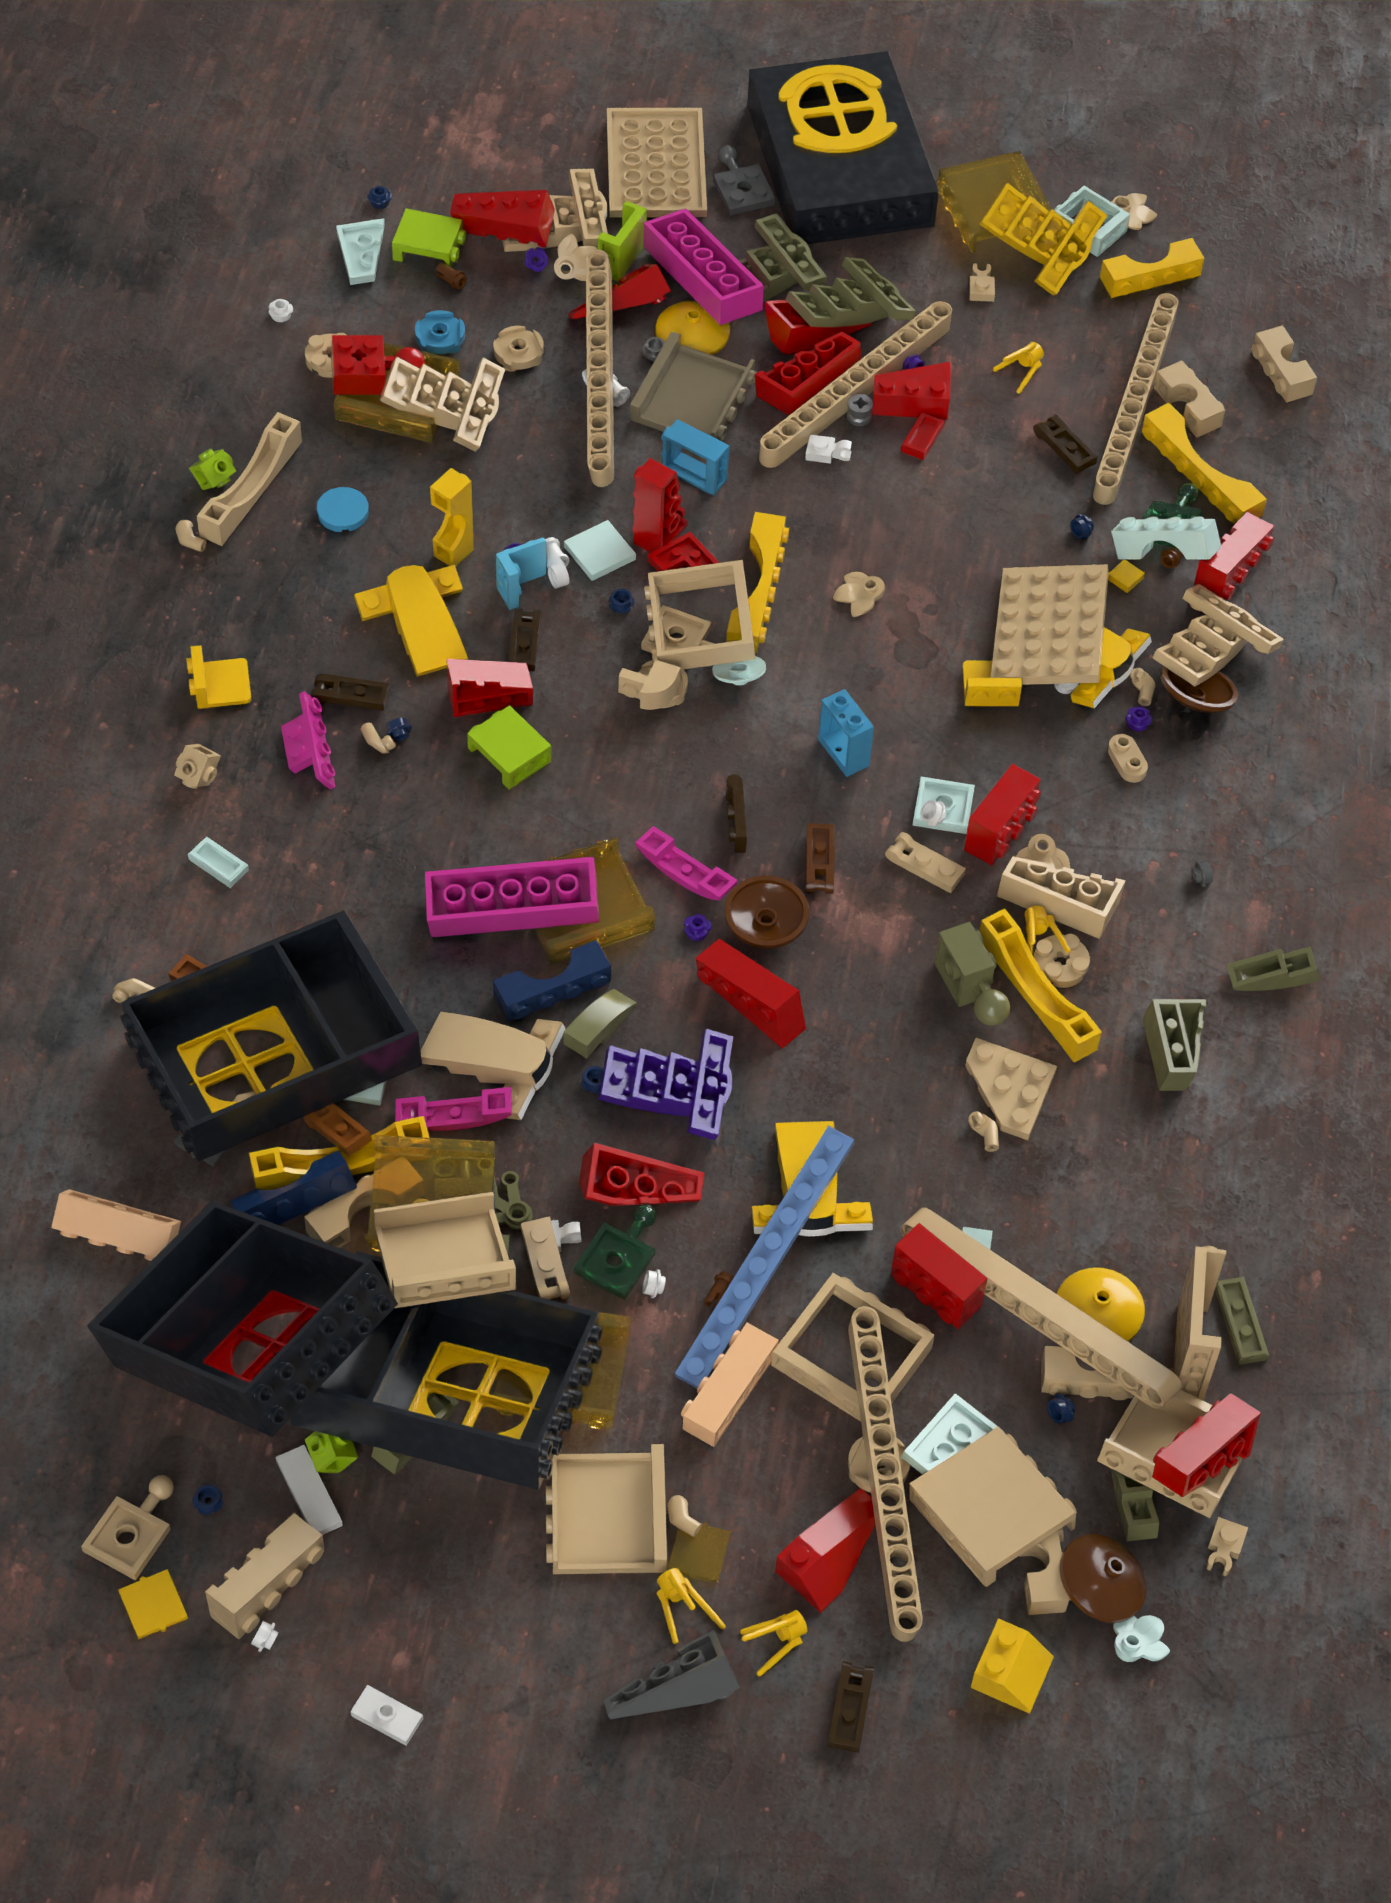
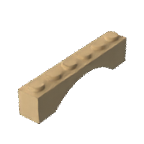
M277 412L264 429L257 449L241 476L223 494L210 498L197 515L200 537L223 546L302 443L300 421Z

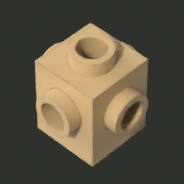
M200 744L185 745L183 753L179 755L176 761L177 768L174 775L182 779V783L190 788L197 789L200 786H208L217 775L216 767L221 755Z

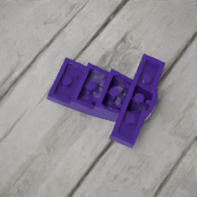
M706 1029L702 1034L698 1062L673 1052L668 1057L642 1048H640L638 1053H634L610 1045L606 1050L598 1100L644 1111L690 1116L688 1133L715 1140L719 1135L722 1110L732 1090V1074L729 1062L733 1036Z

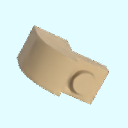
M655 660L648 676L622 668L619 674L618 693L640 699L641 709L653 710L664 707L672 701L678 690L681 667Z

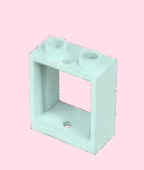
M1083 186L1077 192H1073L1062 205L1056 206L1054 211L1070 225L1074 221L1072 218L1087 201H1090L1108 215L1104 220L1105 225L1097 231L1092 239L1090 253L1098 257L1127 232L1130 213Z

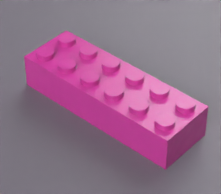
M686 208L644 222L643 247L719 325L763 310L764 285Z
M594 857L425 872L427 923L431 937L599 922Z

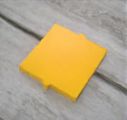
M168 1569L147 1578L142 1576L140 1581L118 1589L138 1639L158 1631L165 1632L167 1627L188 1619Z

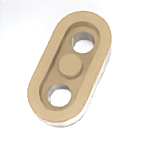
M1125 734L1113 736L1109 741L1108 754L1121 777L1133 783L1142 781L1146 776L1148 764L1132 737Z

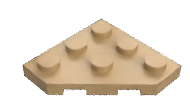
M975 1038L965 1065L969 1074L973 1075L982 1098L996 1117V1123L1000 1131L1028 1140L1056 1073L1057 1066Z

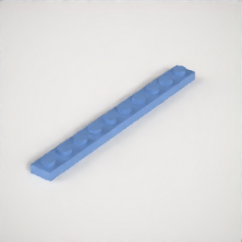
M830 1126L827 1127L676 1370L675 1376L678 1379L698 1389L702 1379L705 1376L708 1378L711 1376L716 1359L721 1353L725 1354L728 1350L731 1337L736 1330L741 1329L853 1147V1138Z

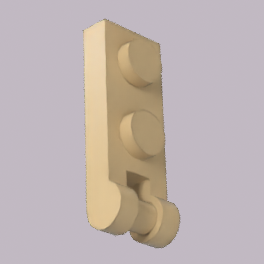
M901 832L895 839V845H891L885 852L886 857L891 862L949 893H952L965 875L966 868L919 844L905 832ZM905 850L909 852L910 855L908 856L904 854L903 851Z
M550 1216L521 1223L520 1227L538 1297L548 1300L558 1297L561 1300L570 1298V1290L566 1281ZM555 1278L557 1286L547 1288L545 1280Z

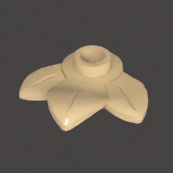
M1131 193L1127 196H1117L1111 201L1130 213L1128 228L1141 230L1142 224L1150 223L1157 218V214L1144 205L1147 195Z
M570 234L558 246L559 257L554 263V271L561 279L575 278L580 281H586V258L590 252L597 250V247H578L575 236ZM562 265H569L570 270L564 271Z
M851 572L844 576L846 584L837 588L833 599L838 602L851 603L852 617H858L869 612L874 607L875 601L879 600L884 594L885 584L877 576L868 577L862 572Z
M1046 834L1034 835L1030 839L1028 847L1020 850L1016 856L1047 863L1049 868L1052 869L1070 868V862L1066 853L1056 848L1054 840ZM1044 843L1047 849L1041 850L1037 844Z

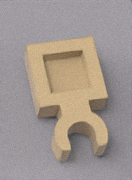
M977 263L973 264L972 276L969 279V301L994 302L995 278L990 277V264H987L984 271L978 270Z
M1218 1517L1208 1549L1215 1552L1208 1559L1207 1570L1211 1571L1215 1562H1221L1224 1565L1223 1576L1229 1574L1232 1567L1230 1557L1238 1560L1248 1527Z

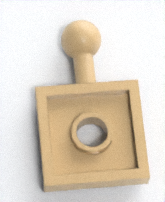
M662 605L661 614L666 651L715 644L705 640L711 630L710 621ZM648 630L641 643V649L652 653L651 647L656 646V642H651ZM680 633L683 637L676 639L670 635Z
M165 1475L155 1476L149 1483L150 1494L140 1508L116 1496L81 1546L82 1551L136 1581L171 1530L170 1524L151 1515L159 1500H165L172 1495L174 1490L172 1480ZM124 1532H131L135 1535L134 1540L128 1544H121L117 1541L118 1537Z

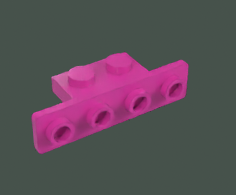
M304 691L299 694L303 714L281 726L288 766L296 774L313 764L316 779L329 789L335 787V771L330 762L329 755L331 750L326 742V727L321 718L320 712H322V707L315 697L312 698Z

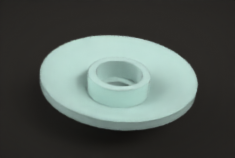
M755 656V660L714 665L712 670L714 677L720 681L744 685L761 677L766 671V664L764 660Z

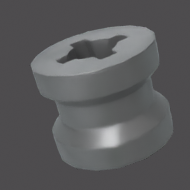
M865 394L851 396L848 400L847 420L855 426L867 425L872 418V399Z

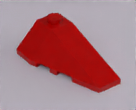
M786 300L766 301L764 305L770 339L783 354L808 351L815 348V344L840 332L848 335L872 324L870 322L843 327H812Z
M858 1489L801 1533L777 1556L775 1572L820 1613L843 1592L847 1580L876 1526L872 1497L863 1489Z

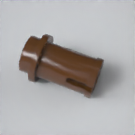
M441 262L437 266L436 270L439 272H435V275L448 282L451 288L462 289L466 285L467 277L463 271H457L445 262Z
M1172 544L1169 549H1165L1161 553L1160 561L1166 568L1177 567L1183 553Z
M725 1271L715 1275V1283L707 1297L703 1300L704 1305L709 1308L714 1298H716L717 1300L711 1309L714 1311L734 1276Z

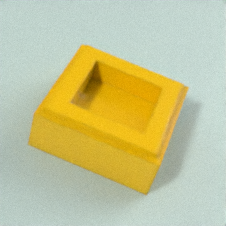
M1124 559L1109 572L1108 580L1128 593L1144 579L1145 573Z

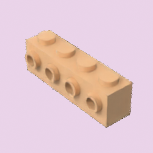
M69 1189L59 1193L51 1228L60 1230V1234L65 1237L78 1238V1236L88 1238V1242L93 1245L106 1246V1244L117 1246L116 1250L121 1253L134 1254V1252L145 1254L144 1258L152 1261L178 1235L181 1221Z
M746 1323L741 1332L736 1330L730 1339V1348L726 1354L721 1353L716 1359L711 1376L709 1378L705 1376L697 1389L698 1395L694 1401L689 1400L685 1404L681 1412L683 1430L715 1447L772 1362V1354L778 1345V1339L749 1323Z

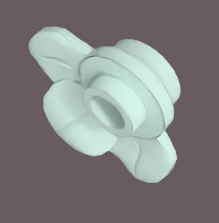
M1151 1615L1142 1616L1139 1619L1133 1616L1124 1622L1113 1624L1114 1631L1117 1634L1114 1642L1117 1656L1123 1661L1134 1662L1141 1657L1151 1661H1159L1169 1654L1170 1649L1163 1642L1159 1641L1164 1631V1624L1161 1619Z

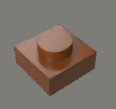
M185 954L168 973L169 979L174 981L208 966Z

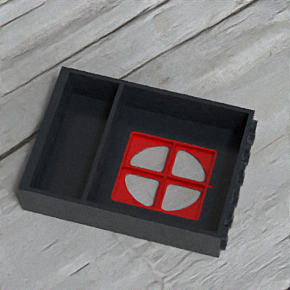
M211 1201L87 1327L115 1368L273 1437L398 1305V1302L372 1260ZM300 1312L275 1339L254 1331L258 1324L271 1317L284 1313ZM247 1340L264 1347L265 1349L240 1375L235 1373L232 1364L233 1354L236 1347L242 1341Z

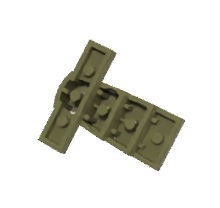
M778 214L756 220L755 229L769 246L746 251V258L738 261L764 285L763 302L782 293L797 282L804 291L811 289L812 284H826L827 276L813 260L807 243L801 237L792 233Z
M845 257L842 267L854 280L836 278L833 286L812 284L809 293L789 291L786 297V301L812 327L854 326L874 322L886 317L896 321H901V319L912 320L916 313L900 295L895 285L881 276L865 259Z

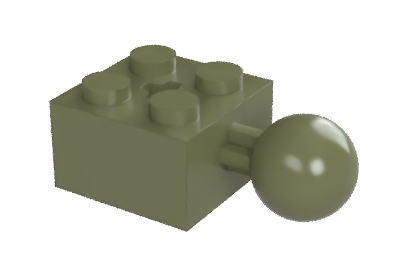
M971 922L939 932L934 964L958 1007L974 1002V1014L981 1023L987 1026H996L1003 1023L1009 1016L1010 1003L1005 994L991 989L996 961L991 952L988 953L985 949L981 933L978 930L975 931Z

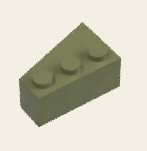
M1152 999L1142 1019L1159 1091H1186L1196 1075L1206 999Z

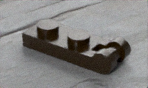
M1058 415L1049 417L1045 423L1040 422L1033 426V431L1037 438H1042L1076 474L1097 463L1098 456Z
M521 608L514 609L509 662L527 663L529 671H535L541 610L533 609V612H526Z
M317 674L314 681L316 688L312 690L311 697H315L321 705L326 702L384 711L390 687L389 683Z
M733 774L728 776L726 781V800L729 802L727 803V819L733 820V825L729 826V842H734L735 853H746L747 828L743 779L741 776Z
M842 1662L827 1747L859 1753L874 1667L865 1665L864 1668L852 1666V1662ZM849 1679L862 1681L861 1686L849 1684Z

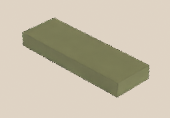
M1244 1276L1217 1281L1215 1292L1238 1365L1268 1360L1269 1353Z

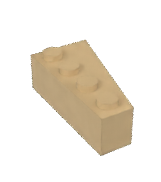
M1012 856L1002 874L997 897L1026 909L1034 905L1043 906L1047 911V915H1053L1055 921L1100 939L1120 902L1126 880L1116 878L1115 882L1103 880L1102 875L1091 873L1089 877L1075 874L1074 869L1066 867L1059 870L1049 868L1047 863Z
M295 1513L266 1538L263 1549L254 1548L246 1555V1560L239 1570L232 1567L224 1574L225 1581L219 1588L213 1584L205 1591L211 1618L237 1639H240L245 1633L252 1632L258 1625L263 1613L267 1609L272 1610L279 1603L281 1594L289 1586H295L301 1579L305 1568L310 1563L315 1564L324 1553L323 1535Z

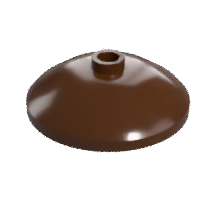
M1165 666L1162 668L1160 677L1165 689L1173 698L1187 708L1200 712L1217 713L1229 710L1237 701L1238 691L1235 685L1220 671L1199 685L1193 686Z
M755 876L740 882L729 893L725 903V920L731 932L744 943L759 948H777L793 942L803 933L809 919V905L803 892L790 881L776 876Z
M1086 1534L1074 1539L1063 1551L1060 1559V1577L1063 1587L1073 1603L1085 1614L1102 1622L1120 1623L1132 1618L1142 1608L1147 1592L1146 1579L1137 1559L1121 1543L1104 1535Z

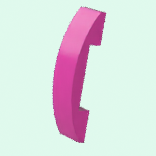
M652 826L635 842V846L660 871L684 888L700 896L720 901L738 884L737 879L717 866L711 870L675 847L674 839L655 826Z
M511 1087L482 1090V1096L431 1102H426L424 1096L396 1099L395 1122L424 1116L428 1131L460 1130L487 1125L512 1115Z

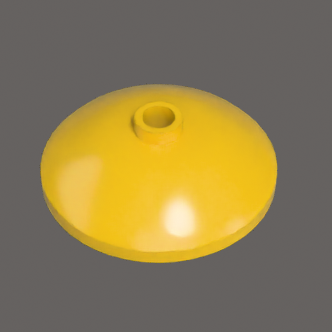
M683 301L669 306L659 315L656 321L655 334L656 337L661 338L664 342H666L671 331L681 334V345L714 355L727 344L730 336L729 323L719 325L697 301Z
M1106 1268L1083 1269L1070 1275L1058 1289L1057 1295L1127 1342H1130L1141 1329L1145 1315L1143 1298L1132 1281L1116 1271ZM1101 1296L1106 1298L1107 1300L1100 1301L1097 1297Z

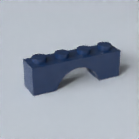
M595 940L572 949L568 967L563 973L554 978L534 979L518 970L493 980V996L507 1022L513 1019H521L536 1010L550 1008L555 1003L564 999L575 998L587 990L603 987L611 981V965L599 943Z
M338 1150L312 1162L305 1175L287 1186L273 1190L257 1188L230 1202L236 1210L280 1225L356 1189L357 1185L345 1159Z

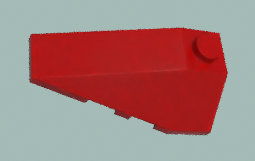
M645 263L619 279L621 285L615 284L612 286V311L651 302L655 305L667 298L665 294L671 290L657 264ZM586 302L567 314L568 317L571 319L586 317Z
M594 1143L582 1157L579 1184L585 1199L611 1206L698 1202L701 1200L704 1173Z

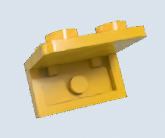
M201 645L190 647L191 658H186L188 674L194 675V679H189L190 695H196L198 709L251 702L246 659L237 658L203 662Z
M964 661L962 668L965 706H1019L1022 689L1021 678H991L992 661Z

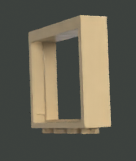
M743 560L648 573L649 586H645L644 589L646 600H651V604L646 605L648 621L653 620L654 624L649 626L651 642H656V646L651 647L653 663L655 660L681 667V670L756 659ZM735 584L742 640L666 651L659 595Z
M832 1273L774 1349L771 1366L861 1421L857 1391L791 1350L830 1297L834 1294L856 1309L863 1306L874 1309L882 1325L916 1345L888 1382L891 1404L932 1350L934 1334L925 1325L916 1324L906 1318L899 1309L890 1308L880 1302L876 1295L862 1291L850 1279ZM877 1407L869 1409V1412L874 1416L880 1417L884 1415L881 1409Z

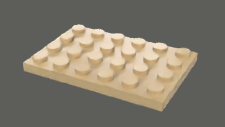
M607 108L610 217H622L625 201L646 208L647 217H661L685 208L694 217H707L702 108Z
M1108 564L1003 568L991 678H1021L1022 685L1099 683L1109 574Z

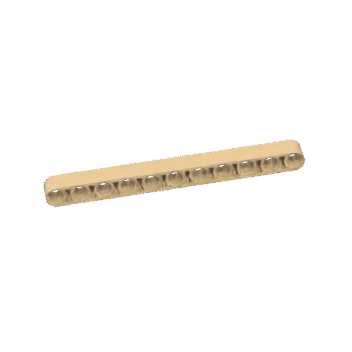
M595 250L590 252L586 258L587 463L593 484L598 487H605L614 480L612 272L607 253L602 250Z
M1164 293L1159 295L1154 304L1096 476L1093 498L1099 504L1108 505L1116 499L1157 371L1159 370L1175 322L1178 299L1172 294Z
M942 301L931 304L767 432L760 440V463L769 468L780 465L807 444L810 435H818L845 414L848 410V400L851 396L855 394L869 395L873 392L875 375L899 371L902 369L903 362L907 357L915 354L920 355L944 336L950 329L951 306Z
M919 1209L901 1226V1234L904 1237L918 1223L922 1224L988 1278L985 1289L986 1296L1154 1409L1163 1408L1181 1389L1180 1379L1171 1370L930 1209Z
M863 1306L854 1311L848 1332L890 1630L897 1640L908 1642L916 1637L923 1618L880 1321L874 1309ZM864 1320L871 1327L863 1329L857 1325V1321ZM869 1349L875 1354V1357L867 1358L861 1354V1350ZM873 1378L877 1380L879 1386L870 1387L865 1383V1379ZM877 1407L881 1409L884 1415L880 1417L874 1416L869 1412V1409ZM882 1437L887 1441L888 1445L878 1446L873 1441V1438ZM885 1466L891 1470L892 1475L883 1476L878 1472L877 1468ZM890 1496L896 1501V1505L887 1506L882 1502L881 1498ZM894 1526L898 1528L901 1535L892 1537L886 1532L885 1528ZM890 1558H902L905 1566L901 1568L895 1567L891 1563ZM903 1587L909 1592L910 1596L908 1598H900L895 1594L894 1589ZM899 1619H910L914 1624V1628H902L899 1624Z

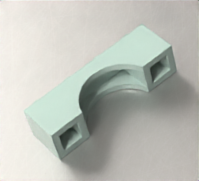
M1134 517L1122 519L1111 531L1118 559H1142L1153 548L1154 541L1158 540L1166 541L1176 546L1186 559H1210L1222 548L1215 519H1204V517H1194L1192 519H1181L1180 517L1158 519L1157 517L1135 519Z

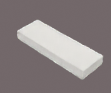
M305 1445L277 1456L276 1462L305 1522L322 1535L342 1527V1520L318 1472L315 1470Z

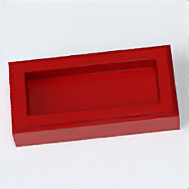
M921 413L901 445V452L924 460L944 428L945 421Z

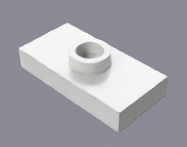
M369 1685L366 1686L351 1710L352 1717L406 1746L423 1720L421 1713Z

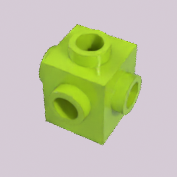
M212 449L206 450L198 456L200 460L189 467L202 490L214 488L215 486L217 488L222 487L231 480L229 476L236 472L232 458L223 449L216 451Z
M317 1431L305 1439L316 1472L339 1473L358 1458L351 1440Z

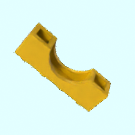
M1193 238L1170 243L1168 255L1156 263H1140L1126 255L1103 260L1100 279L1111 298L1201 276L1204 256Z
M450 468L430 486L431 505L445 513L443 523L433 538V555L449 566L455 565L456 567L474 550L472 484L466 475Z

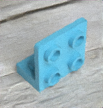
M544 538L531 540L496 554V588L509 610L519 607V595L522 594L520 584L546 575L547 542Z

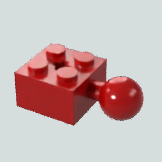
M332 335L331 367L333 395H381L385 386L386 371H390L396 357L420 368L425 364L424 356L413 347L402 348L395 356H384L383 335Z

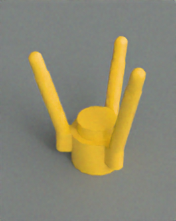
M1030 342L1024 348L1004 357L1003 362L993 367V371L996 372L1017 360L1022 366L1031 367L1016 391L1020 394L1035 371L1042 366L1040 360L1044 356L1043 349L1038 343Z
M1034 905L1025 911L1027 945L1032 955L1036 935L1045 933L1048 927L1052 929L1065 952L1069 953L1071 951L1055 924L1054 916L1047 915V911L1043 906Z
M678 1568L669 1569L658 1577L657 1583L661 1589L656 1594L662 1603L673 1644H678V1637L668 1600L671 1599L672 1602H678L683 1599L689 1609L694 1610L695 1605L688 1593L721 1630L726 1628V1625L692 1587L688 1578L683 1577Z
M798 1610L740 1630V1634L743 1635L742 1641L744 1642L776 1631L781 1641L788 1640V1643L756 1672L757 1676H762L792 1648L802 1644L800 1636L806 1634L808 1629L803 1616Z

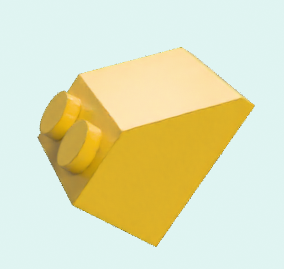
M998 1618L974 1672L971 1688L1030 1714L1054 1656L1028 1631Z

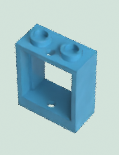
M678 419L671 427H667L661 437L663 441V450L661 452L662 464L676 471L679 479L714 496L728 480L729 445ZM682 448L706 459V464L682 453Z
M845 689L822 699L818 731L819 742L846 777L869 767L874 732L872 723Z

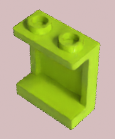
M625 201L623 204L622 228L616 237L604 232L598 237V250L607 253L612 279L618 282L644 248L643 231L644 222H647V209Z
M405 209L392 241L393 260L403 262L407 252L442 259L448 266L452 267L453 262L458 261L460 245H464L466 240L463 220Z
M510 705L502 711L495 712L490 719L474 726L467 733L468 749L471 752L478 749L502 773V783L509 790L551 762V745Z

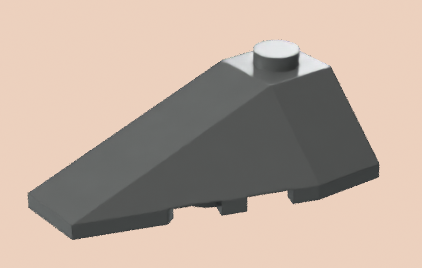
M713 1630L683 1645L676 1650L679 1655L667 1664L660 1661L654 1665V1670L649 1677L644 1680L641 1678L634 1679L603 1700L609 1718L616 1719L710 1703L717 1699H725L731 1696L740 1686L715 1631Z

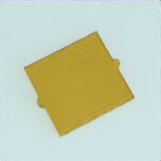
M704 1523L698 1534L692 1537L678 1528L667 1570L678 1568L682 1575L689 1576L691 1580L698 1578L718 1583L731 1531L711 1527L708 1523Z

